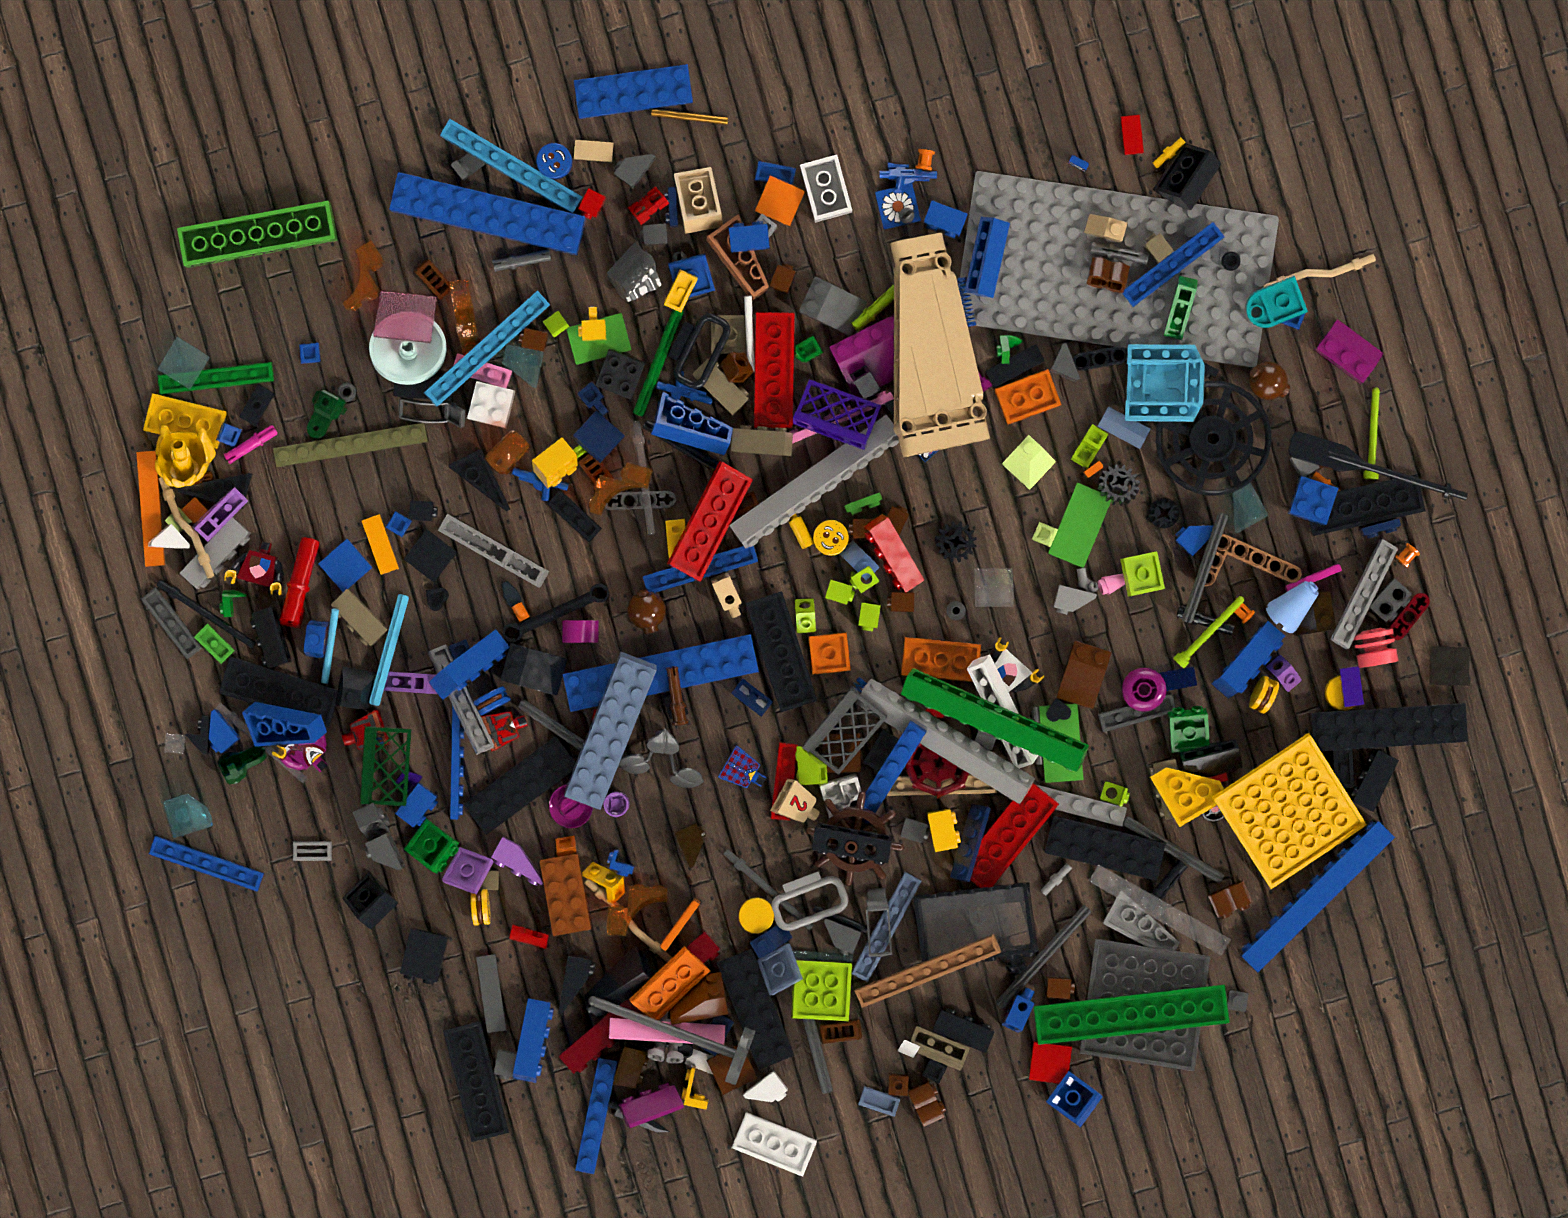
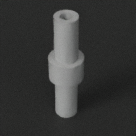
M1066 863L1057 874L1054 873L1050 877L1051 880L1040 891L1046 896L1056 885L1058 886L1063 881L1062 878L1072 868Z

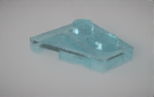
M506 344L502 363L533 388L537 389L544 352Z
M1251 483L1233 492L1234 532L1236 534L1269 516Z

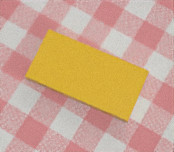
M152 393L143 431L160 435V427L166 425L171 433L189 432L198 435L199 429L204 428L214 448L218 449L220 442L216 439L222 423H225L227 412Z

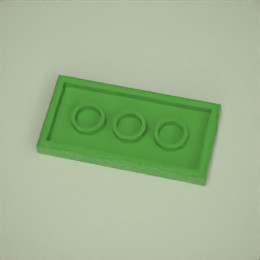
M1077 483L1048 554L1084 568L1112 500L1106 502V495L1100 496L1101 492Z
M1065 704L1071 709V716L1067 720L1059 719L1056 722L1049 721L1046 717V712L1051 705L1039 706L1040 724L1080 741L1077 704ZM1043 757L1045 783L1083 780L1082 765L1077 772L1070 771L1064 766L1051 763Z

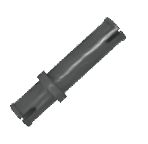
M1092 242L1090 254L1106 256L1107 259L1116 258L1142 263L1144 265H1147L1149 253L1115 247L1113 244L1104 245Z
M549 249L517 256L512 254L507 258L493 260L495 272L511 268L516 270V267L551 261Z

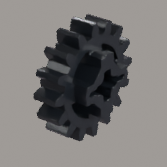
M1115 464L1114 469L1108 466L1106 471H1102L1098 480L1100 483L1098 489L1102 490L1100 496L1106 495L1105 501L1112 500V505L1119 502L1120 506H1122L1124 501L1129 504L1131 499L1134 500L1140 489L1138 487L1140 481L1136 480L1137 474L1132 475L1131 468L1128 471L1125 470V465L1119 468Z
M952 521L951 527L945 524V530L939 529L941 536H936V539L940 540V543L935 544V546L941 547L938 553L945 554L943 559L950 557V562H953L954 558H957L959 563L961 562V557L967 560L968 553L973 555L971 548H976L977 545L972 543L977 540V537L971 536L974 530L968 531V524L962 527L961 521L958 523V526ZM955 529V533L952 536H945L948 531ZM962 531L967 534L969 541L963 539ZM959 537V541L965 543V545L959 544L957 547H953L954 544L951 541H947V539L951 540ZM943 543L949 545L951 548L950 553L946 551ZM962 547L967 548L964 553L957 555L958 549Z

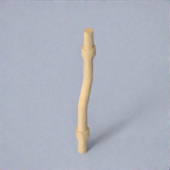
M1374 254L1361 259H1353L1350 263L1332 270L1305 269L1286 277L1284 275L1280 276L1275 281L1263 285V288L1291 276H1295L1296 281L1305 277H1335L1351 270H1359L1362 266L1375 262L1376 259Z
M160 477L158 480L163 490L162 495L169 505L175 522L192 538L198 553L197 559L199 564L203 566L207 578H212L214 573L210 565L211 560L208 553L204 550L198 533L181 517L174 499L173 489H170L163 478Z
M589 879L584 882L598 899H603L618 912L632 933L650 947V951L654 954L657 953L666 962L672 958L671 955L660 948V943L654 942L637 927L626 910L618 902L612 904L607 901V893L602 886L599 887Z

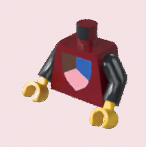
M261 541L258 552L249 550V552H244L235 560L230 570L226 571L224 580L227 577H232L231 584H234L237 576L238 579L270 587L271 595H273L274 590H279L280 596L282 595L281 586L285 574L278 557L269 555L272 544Z

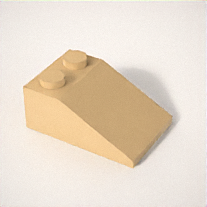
M707 167L675 173L674 179L685 234L721 227L723 225L722 214L712 168Z

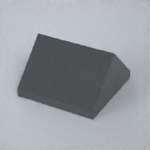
M1064 343L1060 346L1050 372L1076 382L1080 377L1067 343Z

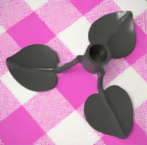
M666 729L656 731L655 736L648 740L647 748L650 752L646 758L640 754H631L621 758L618 765L619 768L629 773L641 774L649 770L650 764L648 761H650L653 752L669 754L674 773L670 777V781L674 785L681 788H693L704 782L702 775L694 769L683 768L679 771L676 770L672 754L679 751V744Z

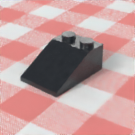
M511 643L501 681L557 696L568 659Z
M569 954L559 1014L565 1011L589 976L594 974L596 962H592L593 957Z

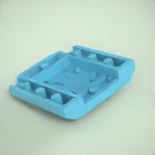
M1128 344L1125 421L1193 422L1204 401L1205 365L1196 346Z

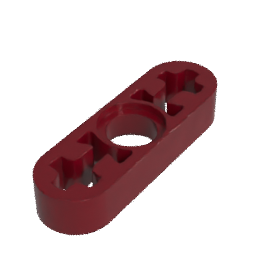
M1417 593L1411 598L1410 602L1403 608L1388 629L1398 628L1401 625L1397 623L1399 619L1401 623L1408 627L1405 629L1402 626L1399 631L1401 633L1400 636L1396 635L1394 637L1393 634L1388 635L1389 638H1395V640L1404 638L1428 608L1430 599L1426 594ZM1417 597H1424L1423 602L1425 603V605L1418 606V608L1416 609L1420 611L1418 614L1414 609L1409 608L1410 605H1412L1413 607L1416 606V604L1418 603L1416 600ZM1406 611H1411L1414 615V619L1411 622H1406L1403 619Z

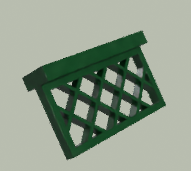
M364 727L360 804L374 803L378 805L406 806L411 729ZM377 731H384L390 737L382 745L376 740ZM399 732L407 733V740L401 746L393 738ZM392 739L399 748L389 755L383 746ZM380 749L388 756L381 764L375 759V753ZM399 750L405 754V761L400 765L392 758ZM389 759L397 766L390 774L382 767ZM379 768L387 775L380 783L373 778L374 772ZM398 769L404 774V780L399 784L391 777ZM390 778L396 787L387 794L380 785ZM379 787L385 793V796L381 800H372V792ZM397 788L403 793L402 802L394 801L389 796Z

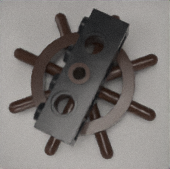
M863 791L858 793L856 806L846 807L841 810L837 809L831 799H825L824 804L832 816L826 824L817 823L815 828L808 827L806 829L807 834L814 835L812 850H816L820 854H826L815 862V867L820 868L831 861L834 865L846 871L845 885L848 887L852 885L854 872H862L870 868L874 870L881 880L885 879L886 874L880 865L889 862L891 850H904L903 844L893 842V836L887 834L884 825L896 816V812L890 810L879 817L873 811L864 808L866 794ZM855 816L853 829L845 820L846 817ZM862 818H864L871 824L861 830ZM831 839H836L838 844L833 845ZM867 845L875 846L876 851H869Z

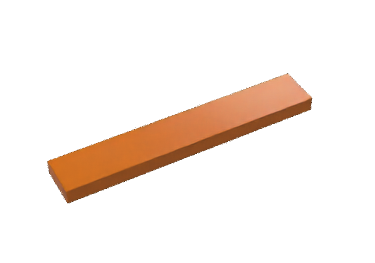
M155 451L136 452L145 567L165 565L164 548L148 547V542L163 530L159 477L155 470L157 454Z

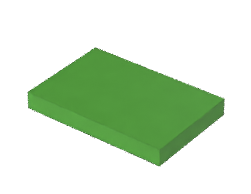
M622 313L597 319H605L607 340L583 341L582 337H579L578 325L567 328L576 365L605 358L609 349L619 353L632 350Z

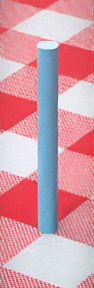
M335 608L331 609L321 683L324 684L329 682L339 609Z

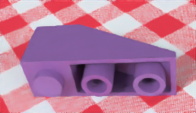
M503 836L491 857L495 859L494 863L503 868L505 865L511 868L510 872L519 877L521 875L528 877L527 881L535 886H538V884L543 885L542 877L522 847Z

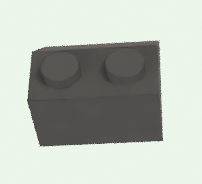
M390 832L365 843V853L373 861L396 870L406 867Z

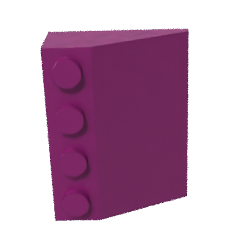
M894 315L829 347L852 395L862 396L850 374L864 365L868 367L879 387L894 380Z

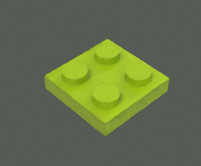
M1157 551L1120 559L1128 597L1165 589Z

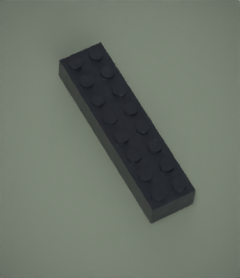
M1466 703L1309 713L1310 735L1320 751L1468 742Z

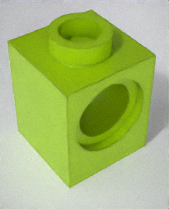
M830 580L825 598L847 605L848 601L852 602L855 591L852 590L853 586Z
M861 603L858 626H862V630L873 631V628H878L881 605Z

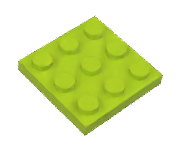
M796 960L803 979L793 984L791 1018L849 1021L852 963Z

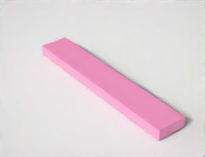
M610 1018L609 1039L690 1043L629 1019ZM662 1021L664 1023L672 1025L671 1022ZM699 1023L672 1025L717 1043L725 1044V1025Z

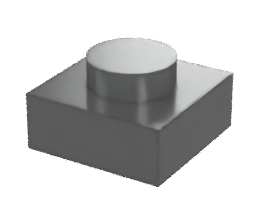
M1229 990L1227 999L1228 1009L1246 1012L1249 993Z

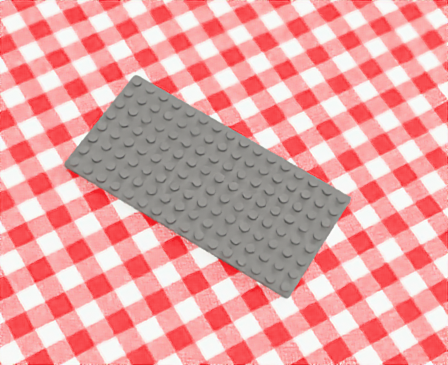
M982 171L976 172L960 278L968 277L980 218H996L1009 222L1010 226L994 298L980 297L970 293L961 294L971 295L961 299H971V301L963 304H973L963 308H973V310L965 313H975L966 317H975V319L967 322L976 321L977 325L975 326L1113 347L1121 346L1128 349V344L1195 345L1202 360L1252 368L1257 366L1262 327L1254 325L1248 319L1245 306L1249 296L1253 292L1262 289L1263 285L1270 281L1279 222L1277 216L1195 204L1192 210H1188L1175 205L1167 199ZM1089 214L1127 222L1123 241L1118 243L1084 233ZM1212 222L1215 223L1225 236L1133 308L1122 293L1086 284L1092 257L1107 259L1106 256L1090 254L1092 242L1104 245L1113 244L1115 247L1148 253L1144 248V245L1147 243L1145 239L1153 233L1156 236L1161 233L1172 249L1176 251ZM1232 251L1240 256V266L1234 271L1224 269L1221 264V259L1227 252ZM1150 254L1147 265L1116 258L1107 259L1110 262L1119 261L1130 266L1125 289L1157 265ZM1179 275L1198 280L1197 291L1182 340L1163 336ZM1254 307L1251 310L1253 317L1261 314L1260 307Z

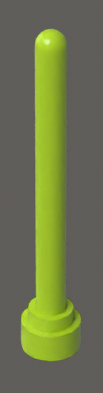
M1377 387L1372 389L1368 451V463L1376 464L1380 390ZM1365 470L1363 471V479L1378 480L1379 474Z
M1242 596L1237 597L1185 652H1178L1173 659L1182 668H1185L1190 663V657L1244 602V598Z

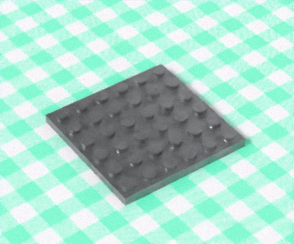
M1095 939L1087 1000L1205 987L1207 985L1210 956ZM1201 1027L1086 1039L1081 1041L1080 1054L1195 1071Z

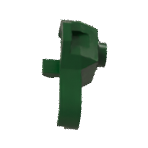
M326 389L316 391L312 399L314 413L307 425V432L313 438L323 437L332 420L338 419L340 414L344 415L347 411L345 407L346 400Z
M253 746L240 753L228 752L220 756L217 763L227 784H237L246 777L247 769L262 763L267 758V754L263 746Z

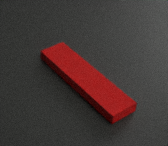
M779 742L772 806L787 779L794 780L795 753L798 744ZM771 811V819L790 821V818Z

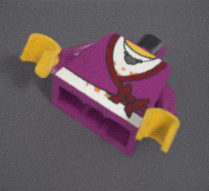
M325 734L315 743L288 744L285 748L277 745L279 753L277 754L272 751V755L278 757L288 768L304 769L306 771L313 765L321 772L328 766L320 757L326 752Z

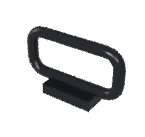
M708 313L702 315L697 320L695 326L684 322L668 355L677 361L674 367V377L679 383L693 389L701 388L706 384L730 336V325L725 319ZM711 321L720 325L723 328V333L700 379L692 381L684 377L681 371L705 322Z

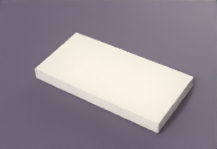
M746 1112L732 1148L803 1177L817 1140Z

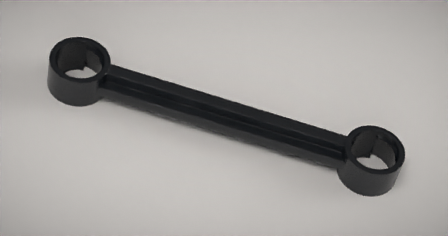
M595 584L589 592L519 624H507L503 629V637L508 642H517L523 634L588 604L605 602L609 598V589L604 584ZM596 587H601L607 591L604 599H598L593 596V590ZM508 627H514L520 631V635L516 640L506 635Z

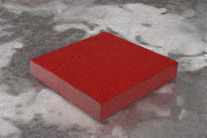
M1034 1041L1029 1080L1059 1084L1069 1071L1072 1046L1052 1043L1038 1045V1042Z

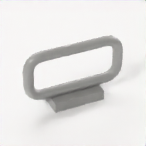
M817 871L783 884L784 893L779 894L773 899L771 907L778 927L785 931H792L840 913L847 907L848 895L844 884L839 878L835 876L821 878ZM830 883L836 886L841 898L837 906L792 923H785L779 911V904L782 901Z

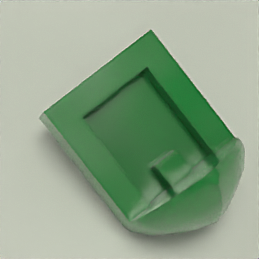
M999 335V345H996L997 357H1001L1002 364L1009 363V348L1022 343V339L1013 335Z
M815 336L806 339L794 347V357L805 363L824 353Z
M224 590L222 593L223 602H220V613L224 614V617H234L233 598L246 597L247 595L235 590Z

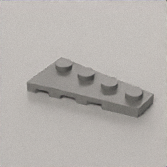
M1120 889L1103 924L1144 946L1176 951L1180 942Z

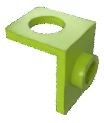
M867 566L856 574L852 571L850 582L855 590L859 589L863 593L877 584L879 579L872 568ZM865 573L872 576V581L868 584H864L861 581V576Z
M796 599L797 633L816 632L814 599ZM804 603L810 605V607L806 609L800 608L799 606Z
M1106 781L1100 799L1122 807L1123 803L1127 804L1130 793L1127 792L1128 788ZM1111 787L1117 790V796L1113 799L1106 796L1107 789Z

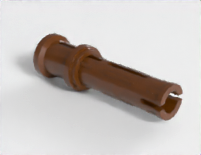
M678 666L667 667L671 697L669 709L672 710L673 717L671 724L672 726L688 724L689 721L686 719L685 714L686 703L682 700Z

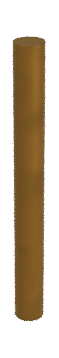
M653 108L651 116L728 125V117Z

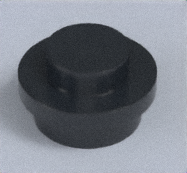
M1232 251L1225 253L1221 259L1223 268L1228 271L1236 270L1241 263L1240 256Z

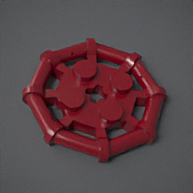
M920 743L917 748L919 747L923 751L919 760H913L916 753L915 750L905 766L912 782V787L934 795L937 798H941V796L958 789H964L969 775L968 772L962 770L960 777H956L954 774L958 766ZM941 758L944 765L936 768L933 760ZM918 765L921 769L922 776L920 778L917 777L913 766ZM928 779L935 782L936 788L923 783V781ZM949 779L953 780V784L941 788V783L943 781Z

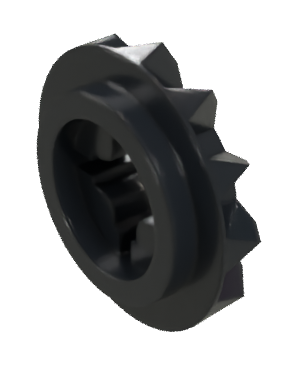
M1157 499L1149 508V519L1158 528H1170L1179 519L1178 506L1171 499ZM1159 506L1164 510L1171 508L1167 513L1168 518H1157L1161 514Z

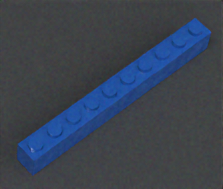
M1370 821L1364 827L1366 831L1361 836L1357 834L1350 841L1352 845L1348 849L1343 848L1337 854L1338 858L1334 862L1330 861L1323 868L1324 872L1320 876L1316 875L1310 880L1309 883L1311 885L1306 890L1303 888L1296 894L1297 899L1293 903L1288 902L1282 908L1284 912L1279 917L1275 915L1268 922L1270 925L1265 930L1262 928L1254 936L1256 939L1251 944L1248 942L1242 947L1241 957L1256 972H1259L1395 838L1379 821Z

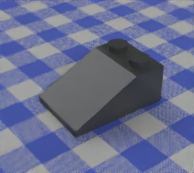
M814 277L799 313L841 333L852 336L855 328L851 323L862 314L867 302L831 283Z

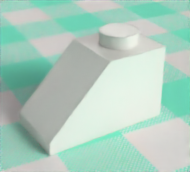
M773 1070L745 1091L743 1096L746 1099L768 1102L777 1100L779 1102L787 1095L785 1092L788 1091V1088Z

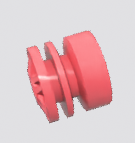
M1370 629L1355 636L1354 640L1362 639L1363 641L1362 644L1354 645L1355 648H1364V653L1356 655L1359 668L1399 661L1397 649L1387 648V644L1394 642L1395 638L1386 639L1385 635L1394 634L1393 629Z

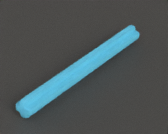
M399 594L397 597L369 699V704L379 706L409 600V597Z

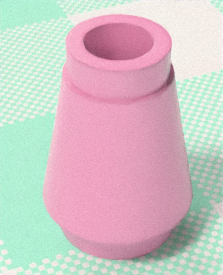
M1122 573L1101 577V580H1098L1097 583L1102 595H1109L1124 586L1125 580Z

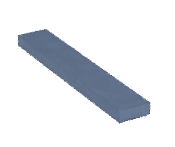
M904 872L888 902L891 938L922 880L907 872ZM887 910L883 911L870 936L871 953L884 952L889 943ZM868 941L852 969L853 975L866 982L869 981L881 958L877 956L869 957Z

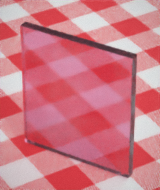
M380 291L373 332L374 337L431 343L436 304L438 302L437 297Z

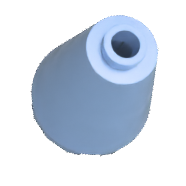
M1304 581L1269 602L1266 608L1268 615L1276 625L1281 623L1284 626L1282 628L1284 631L1294 633L1317 598L1318 587L1311 581Z

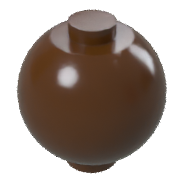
M1263 362L1250 371V388L1260 399L1273 400L1278 397L1283 398L1288 394L1290 385L1288 384L1287 374L1279 364Z
M644 589L637 591V594L631 598L627 613L630 621L636 627L643 628V632L649 634L659 630L658 625L665 617L666 607L659 595Z

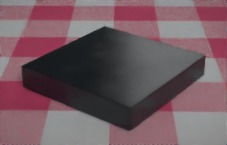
M426 529L404 560L435 583L457 554V551Z

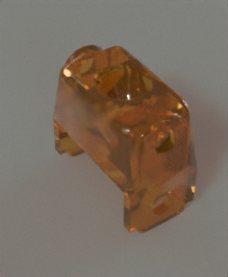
M511 430L485 456V460L498 473L508 475L530 451L531 445L517 431ZM502 459V463L498 465V460Z

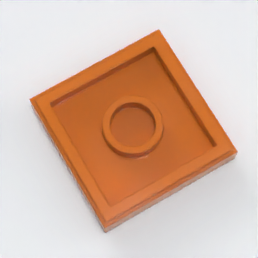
M770 175L755 211L790 226L805 190Z
M847 632L809 636L812 675L851 671Z

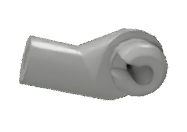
M1086 568L1076 569L1079 587L1086 592H1096L1098 584L1087 578Z

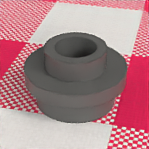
M342 383L337 389V395L346 400V402L352 401L356 396V388L351 383ZM345 389L350 390L348 396H345L343 393Z
M954 601L947 606L946 612L950 619L960 620L964 617L966 609L961 602ZM954 607L960 609L959 614H953L952 610Z

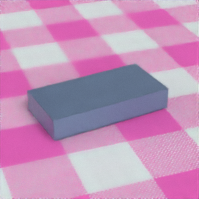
M864 1086L858 1105L895 1117L901 1098Z

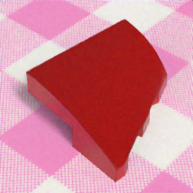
M513 924L509 939L547 949L549 935Z

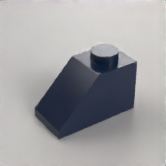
M775 925L751 940L750 944L759 959H761L793 937L789 931L782 930L778 925Z

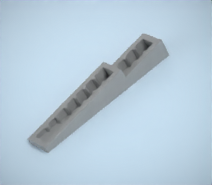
M449 514L446 515L438 529L441 533L539 588L549 573L543 567Z

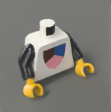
M998 638L990 655L1008 692L1016 693L1027 690L1044 678V675L1041 678L1037 677L1036 673L1039 669L1032 673L1006 649L1009 644L1008 641L1006 645H1002L1000 643L1002 638Z

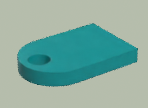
M1295 276L1253 292L1245 306L1248 319L1254 325L1262 328L1275 326L1308 312ZM1254 307L1261 308V314L1257 317L1251 315V310Z

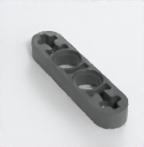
M671 491L606 493L602 497L601 502L607 510L659 509L673 507L676 503V496ZM648 494L654 497V502L650 506L643 503L644 496ZM656 494H660L659 498H665L666 494H669L673 501H670V505H666L664 501H659L660 506H656ZM618 495H622V507H618L619 503H612V507L605 503L608 496H612V499H618ZM627 495H632L635 498V503L632 506H626L624 503V498Z

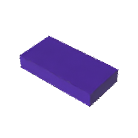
M1359 666L1339 669L1344 707L1364 705Z

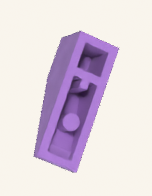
M234 487L192 527L208 542L248 500Z
M389 672L384 691L437 694L429 684V681L437 674Z

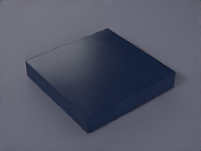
M595 411L572 436V439L601 463L625 435L599 412Z

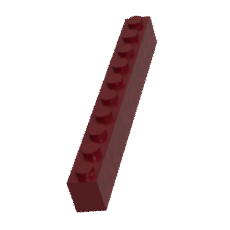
M706 930L686 947L703 963L708 959L710 961L714 960L719 955L718 951L720 950V947ZM629 999L619 1005L643 1014ZM609 1012L563 1051L559 1058L573 1074L577 1071L580 1074L588 1067L586 1063L589 1060L593 1059L595 1061L603 1054L601 1052L602 1049L606 1046L610 1048L617 1042L616 1039H609L610 1018H626Z

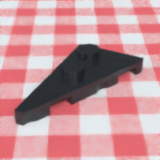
M482 449L448 465L449 468L506 512L511 510Z
M246 473L192 486H184L179 488L178 492L218 502L235 487L247 498L253 474Z

